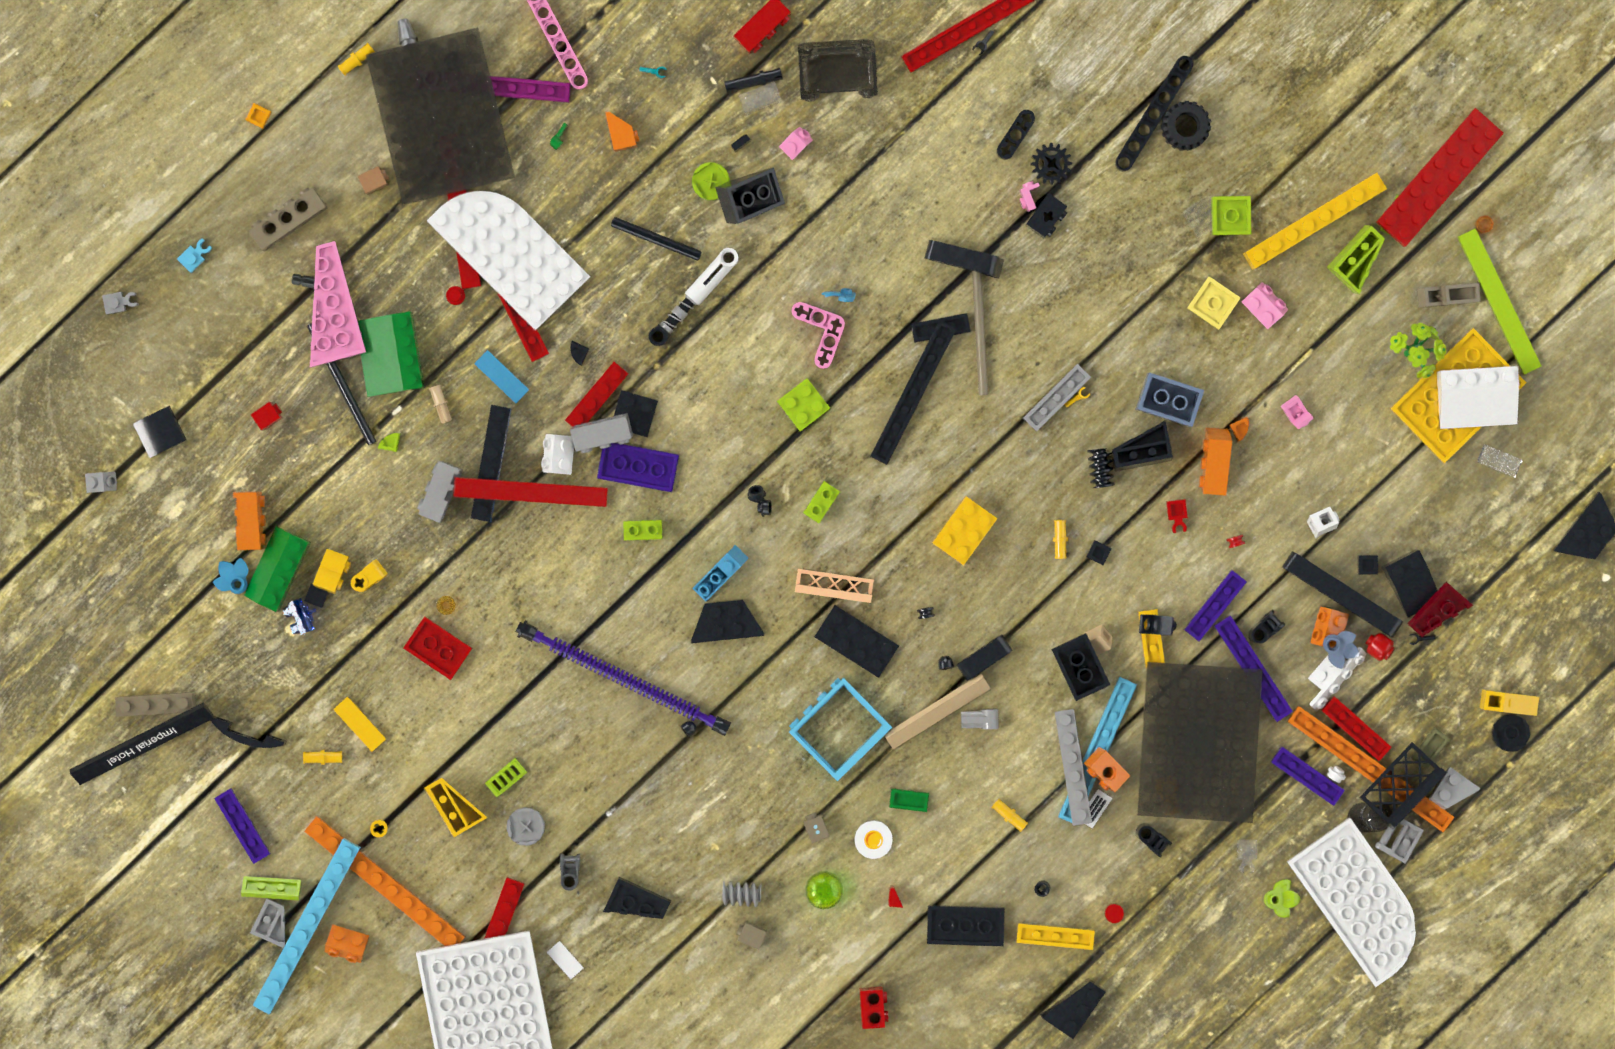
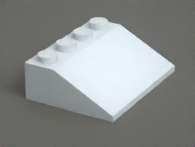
M1518 366L1437 371L1440 429L1517 424L1519 397Z

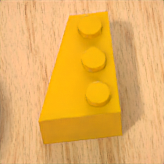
M442 778L424 787L453 837L458 836L488 818Z

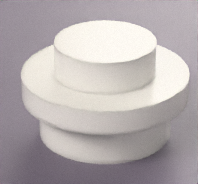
M1338 766L1329 767L1328 777L1338 783L1345 780L1346 776L1343 769Z

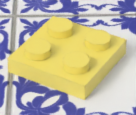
M1208 276L1187 309L1219 330L1240 300V297Z

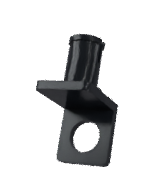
M1140 615V634L1172 636L1173 631L1177 628V623L1172 616ZM1147 619V628L1145 629L1144 622Z

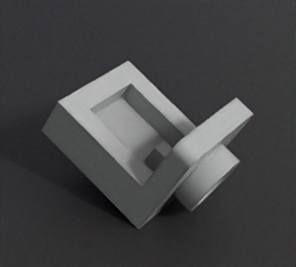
M115 472L85 474L87 493L117 490Z

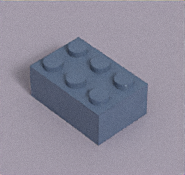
M1149 372L1146 375L1135 410L1187 427H1193L1204 390Z

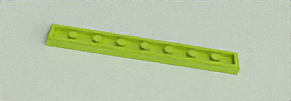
M1476 228L1458 236L1457 238L1523 375L1541 367L1540 361Z

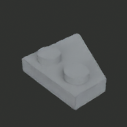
M1451 767L1447 768V773L1439 781L1429 797V800L1443 810L1480 789Z
M266 898L250 933L284 948V905Z

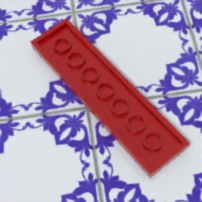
M1474 108L1379 217L1376 223L1398 243L1406 247L1504 132L1478 109Z

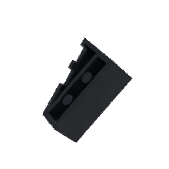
M1165 420L1112 449L1111 455L1115 472L1172 461L1173 454Z
M1088 978L1048 1010L1041 1013V1018L1074 1039L1106 991Z

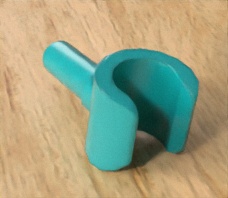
M663 66L657 69L640 67L639 71L655 74L657 78L662 79L665 76H660L658 70L667 69Z

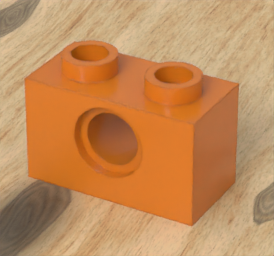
M1100 747L1083 763L1088 768L1086 770L1088 774L1093 778L1097 777L1100 780L1099 785L1106 791L1109 789L1116 792L1130 777L1124 768L1106 750ZM1108 767V772L1103 775L1104 769Z

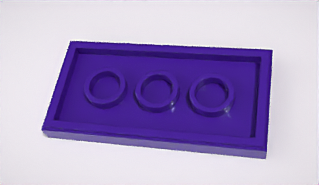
M611 443L610 447L602 449L597 479L673 492L679 455Z

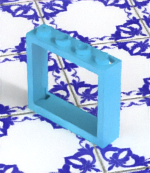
M844 677L841 680L837 678L830 685L832 689L828 693L824 691L817 698L819 702L814 707L812 705L808 706L803 711L804 716L800 720L796 718L789 725L791 728L789 733L836 781L848 772L892 728ZM844 686L882 726L835 770L800 735L798 730Z

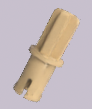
M441 385L429 388L435 404L433 407H436L441 423L450 422L452 418L446 404L448 401H445Z

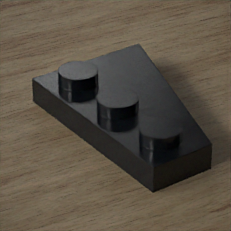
M619 877L603 912L663 919L671 900Z

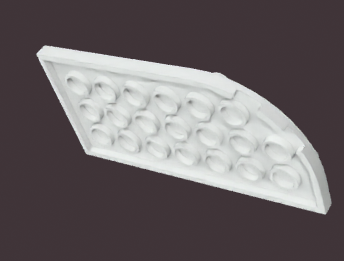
M473 191L458 195L441 206L427 220L535 331L590 278L522 207L501 194L488 191Z
M1348 818L1292 857L1287 863L1373 985L1377 987L1394 975L1407 961L1415 941V917L1406 896L1351 818Z

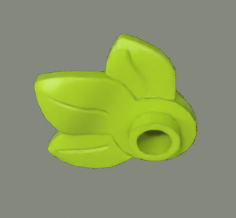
M1287 879L1276 882L1273 890L1268 891L1264 896L1265 905L1273 909L1275 914L1281 918L1290 917L1289 908L1297 906L1301 900L1297 893L1290 891L1291 881ZM1274 896L1276 897L1275 903L1272 902Z

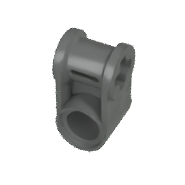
M561 853V886L565 890H573L579 883L580 854L568 856ZM568 876L573 877L575 880V884L572 887L565 884V878Z

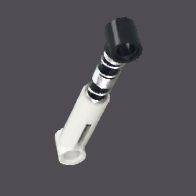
M723 249L685 292V299L679 302V306L676 305L665 321L651 329L648 337L654 346L660 347L666 344L671 336L670 334L673 332V328H677L676 325L683 321L690 309H693L694 305L699 306L737 264L738 254L734 249ZM726 253H732L734 260L731 263H726L723 260V256ZM720 265H722L723 267H722V268L719 270V272L710 280L709 277L716 271V269H717ZM657 331L662 332L664 335L661 342L653 340V335Z

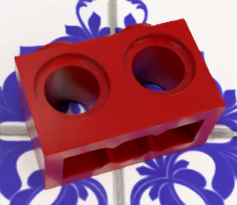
M882 987L859 988L862 1029L885 1028V1022H889L888 1011H884V1003H887V992H883ZM871 994H877L879 1000L871 1003L868 997ZM872 1013L880 1015V1019L877 1022L869 1019Z

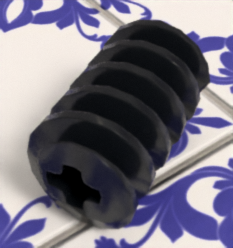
M1107 448L1087 450V453L1093 454V456L1088 458L1089 461L1094 462L1089 465V468L1095 470L1089 473L1090 476L1095 477V479L1090 481L1091 484L1096 485L1093 488L1115 485L1114 482L1109 481L1114 475L1108 473L1113 470V467L1107 464L1113 462V460L1107 458V456L1112 454V452L1106 451Z

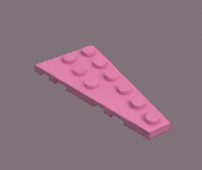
M335 241L316 246L310 368L366 353Z

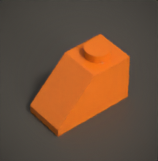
M605 112L614 152L637 147L636 142H639L637 130L633 131L631 125L614 114Z

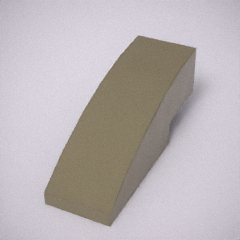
M1479 283L1417 289L1419 308L1481 302Z

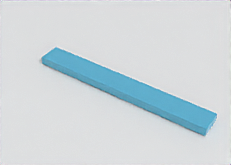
M1121 677L1118 678L1082 760L1083 763L1098 747L1108 752L1137 684ZM1083 764L1089 796L1096 778L1088 774L1086 771L1088 768ZM1067 795L1058 817L1072 823Z

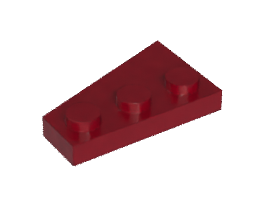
M1445 582L1407 624L1423 637L1440 627L1445 620L1450 617H1456L1459 615L1458 612L1465 608L1469 609L1474 605L1448 582Z

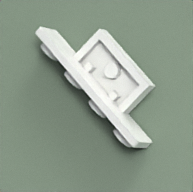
M1361 647L1357 648L1359 656L1345 660L1342 669L1331 664L1327 656L1309 676L1308 679L1321 689L1310 703V706L1315 711L1322 709L1327 704L1328 698L1339 690L1341 683L1347 680L1352 675L1354 668L1364 661L1367 653Z

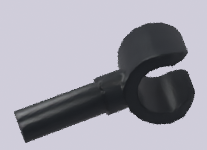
M990 30L982 41H978L973 46L972 50L979 47L981 50L979 55H981L987 49V43L994 34V31Z
M1416 633L1409 635L1417 637L1416 642H1409L1411 645H1416L1419 641L1435 640V635L1423 637L1418 636Z

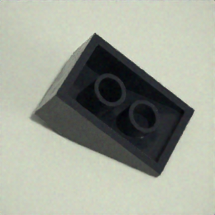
M774 167L728 181L715 187L726 223L740 224L785 204Z
M1415 549L1382 566L1407 618L1415 615L1438 591L1420 550Z
M1087 633L1051 649L1075 701L1111 685Z

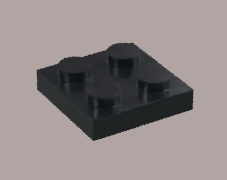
M621 390L614 416L628 413L632 432L648 438L658 400Z

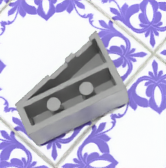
M438 461L432 471L433 477L431 481H428L425 492H427L425 498H421L417 507L420 510L419 515L442 523L454 493L455 477H461L463 469L444 461Z

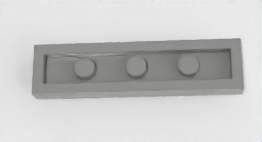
M1078 364L1075 365L1023 419L1037 432L1091 377Z

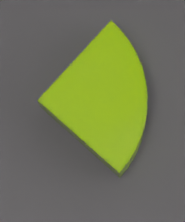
M392 433L384 437L379 443L378 449L397 452L401 433Z

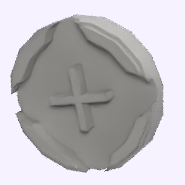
M523 807L517 809L510 815L507 821L508 835L519 845L529 846L535 844L541 839L545 831V822L542 815L533 808Z

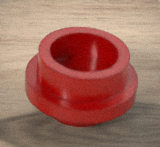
M452 286L446 292V299L452 305H460L465 300V292L459 286Z

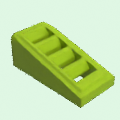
M514 758L487 780L485 784L498 797L523 777L527 771ZM512 765L520 772L518 776L511 768ZM506 770H508L509 773L514 777L513 780H511L507 776V774L505 773ZM500 775L507 781V785L501 781ZM494 780H496V782L500 785V787L502 788L501 790H498V788L494 785Z

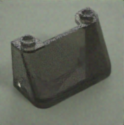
M873 40L807 42L798 45L801 100L812 102L820 96V93L858 91V94L863 98L878 96L876 49Z

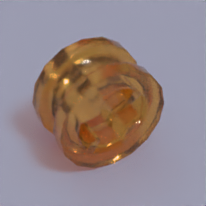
M1486 215L1479 217L1475 222L1476 230L1483 234L1492 230L1494 225L1492 218ZM1487 220L1489 228L1482 229L1480 221Z

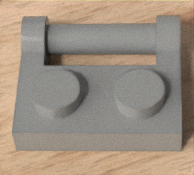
M1403 819L1400 822L1403 827L1391 848L1386 847L1395 828L1392 830L1389 826L1381 840L1374 847L1406 864L1424 830Z

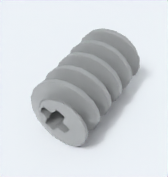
M723 881L722 900L724 905H727L730 900L732 906L735 905L736 901H738L739 906H742L745 901L747 907H750L751 902L757 907L759 902H761L762 883L756 889L755 883H752L749 888L747 882H745L743 888H741L740 882H737L736 886L733 887L732 881H730L726 887Z

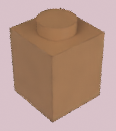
M377 166L359 175L358 179L365 193L369 195L388 186L387 180H389L385 169L381 170Z

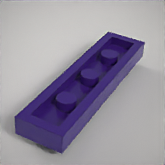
M1231 570L1183 630L1199 642L1247 581Z
M1282 746L1270 761L1333 806L1345 791Z
M232 788L215 797L216 803L252 863L255 864L270 855L269 849Z

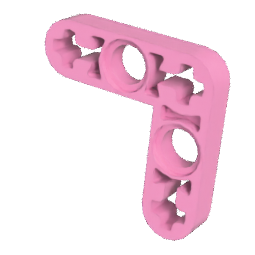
M798 302L792 307L794 318L825 329L814 361L817 367L821 369L828 368L833 360L845 326L844 319L839 315ZM803 306V310L809 312V308L813 309L810 314V320L805 319L807 317L805 314L797 316L795 308ZM821 312L824 320L821 323L814 322L812 318L814 313ZM839 319V323L842 324L841 327H837L835 332L839 333L838 337L827 333L828 329L832 331L833 325L831 321ZM829 336L835 339V345L831 348L826 347L824 344L825 338ZM821 347L825 350L833 351L832 355L827 354L826 359L829 362L828 364L824 363L823 366L820 365L818 357H822L824 351H820Z

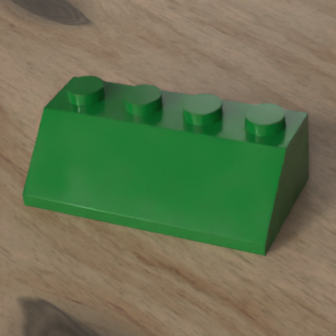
M276 526L244 596L274 612H279L311 542Z

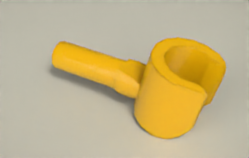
M1083 387L1077 391V395H1075L1064 405L1066 407H1069L1074 402L1080 399L1084 400L1090 396V393L1086 396H1082L1081 391L1086 388Z

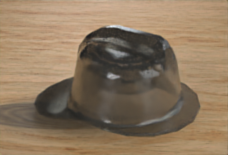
M1365 802L1355 804L1348 811L1347 819L1351 818L1362 833L1380 832L1388 827L1387 823ZM1382 805V813L1389 818L1393 813L1389 805Z

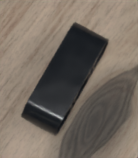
M1001 634L959 662L956 666L966 681L1005 657L1013 649Z

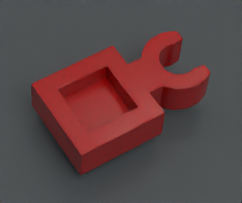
M1186 499L1166 501L1168 521L1174 520L1171 528L1172 532L1176 533L1178 525H1181L1183 532H1186L1187 526L1182 520L1188 518Z

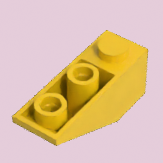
M1482 689L1480 709L1537 716L1539 697Z

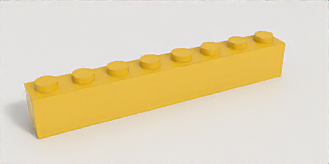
M1375 173L1244 252L1243 255L1251 269L1254 270L1387 188L1379 174Z

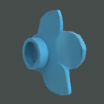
M841 288L839 292L826 291L821 294L825 295V298L836 296L838 301L853 302L856 297V293L852 292L850 288Z
M239 558L234 565L229 562L220 561L218 566L220 577L213 581L216 588L221 591L230 590L235 594L243 593L248 586L246 577L249 570L246 562L242 558ZM236 581L241 582L240 588L235 586Z

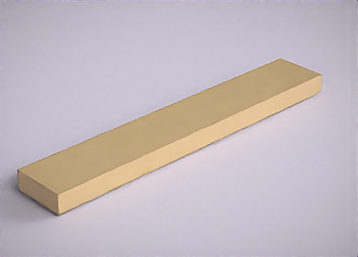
M980 674L891 729L884 736L892 749H895L990 690V687L983 675Z

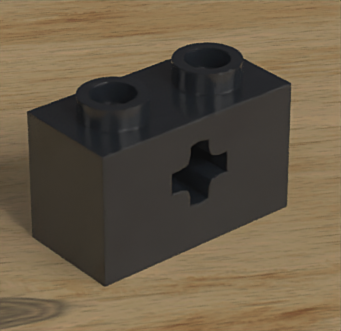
M1048 193L1025 226L1043 239L1046 235L1050 237L1056 229L1054 224L1057 220L1061 222L1068 213L1065 211L1068 206ZM1050 212L1052 214V221H1044L1045 216L1043 214H1048Z

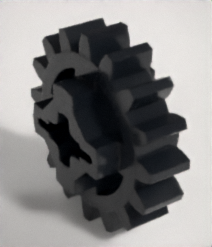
M1050 143L1048 148L1043 144L1042 151L1037 148L1035 151L1038 155H1032L1031 157L1035 162L1030 163V166H1035L1032 173L1038 174L1036 179L1043 178V184L1049 180L1050 185H1053L1054 180L1058 184L1061 183V177L1066 179L1065 172H1071L1067 167L1072 165V162L1067 160L1071 155H1065L1067 149L1060 150V144L1055 148L1053 143ZM1054 151V152H1057V154H1056V155H1048V154L1045 153V152ZM1061 158H1063L1064 161L1063 169L1060 167ZM1039 159L1043 162L1041 170L1039 168ZM1047 160H1049V161L1054 160V161H1055V164H1054L1055 168H1054V167L1048 168V166H1047V165H1048V161H1047ZM1054 172L1057 176L1050 177L1046 176V174Z

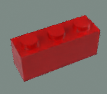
M770 0L733 35V38L748 54L751 52L756 53L762 48L763 45L761 43L766 38L770 40L777 33L775 29L779 25L783 27L789 22L791 12L780 0Z

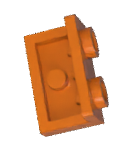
M1320 607L1311 643L1323 646V640L1326 636L1330 634L1338 635L1345 631L1349 614ZM1333 640L1329 642L1331 647L1336 645V642Z
M332 925L325 944V952L332 957L339 956L346 958L347 961L352 963H361L369 935Z

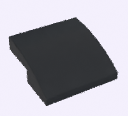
M170 406L133 423L149 458L187 440Z

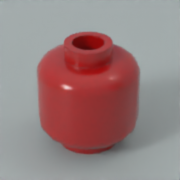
M1378 633L1375 636L1371 635L1365 643L1368 645L1367 653L1378 661H1383L1384 659L1387 661L1395 650V647H1393L1394 641L1383 633Z

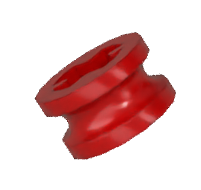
M1243 534L1226 539L1230 543L1228 547L1233 548L1246 544L1242 540Z

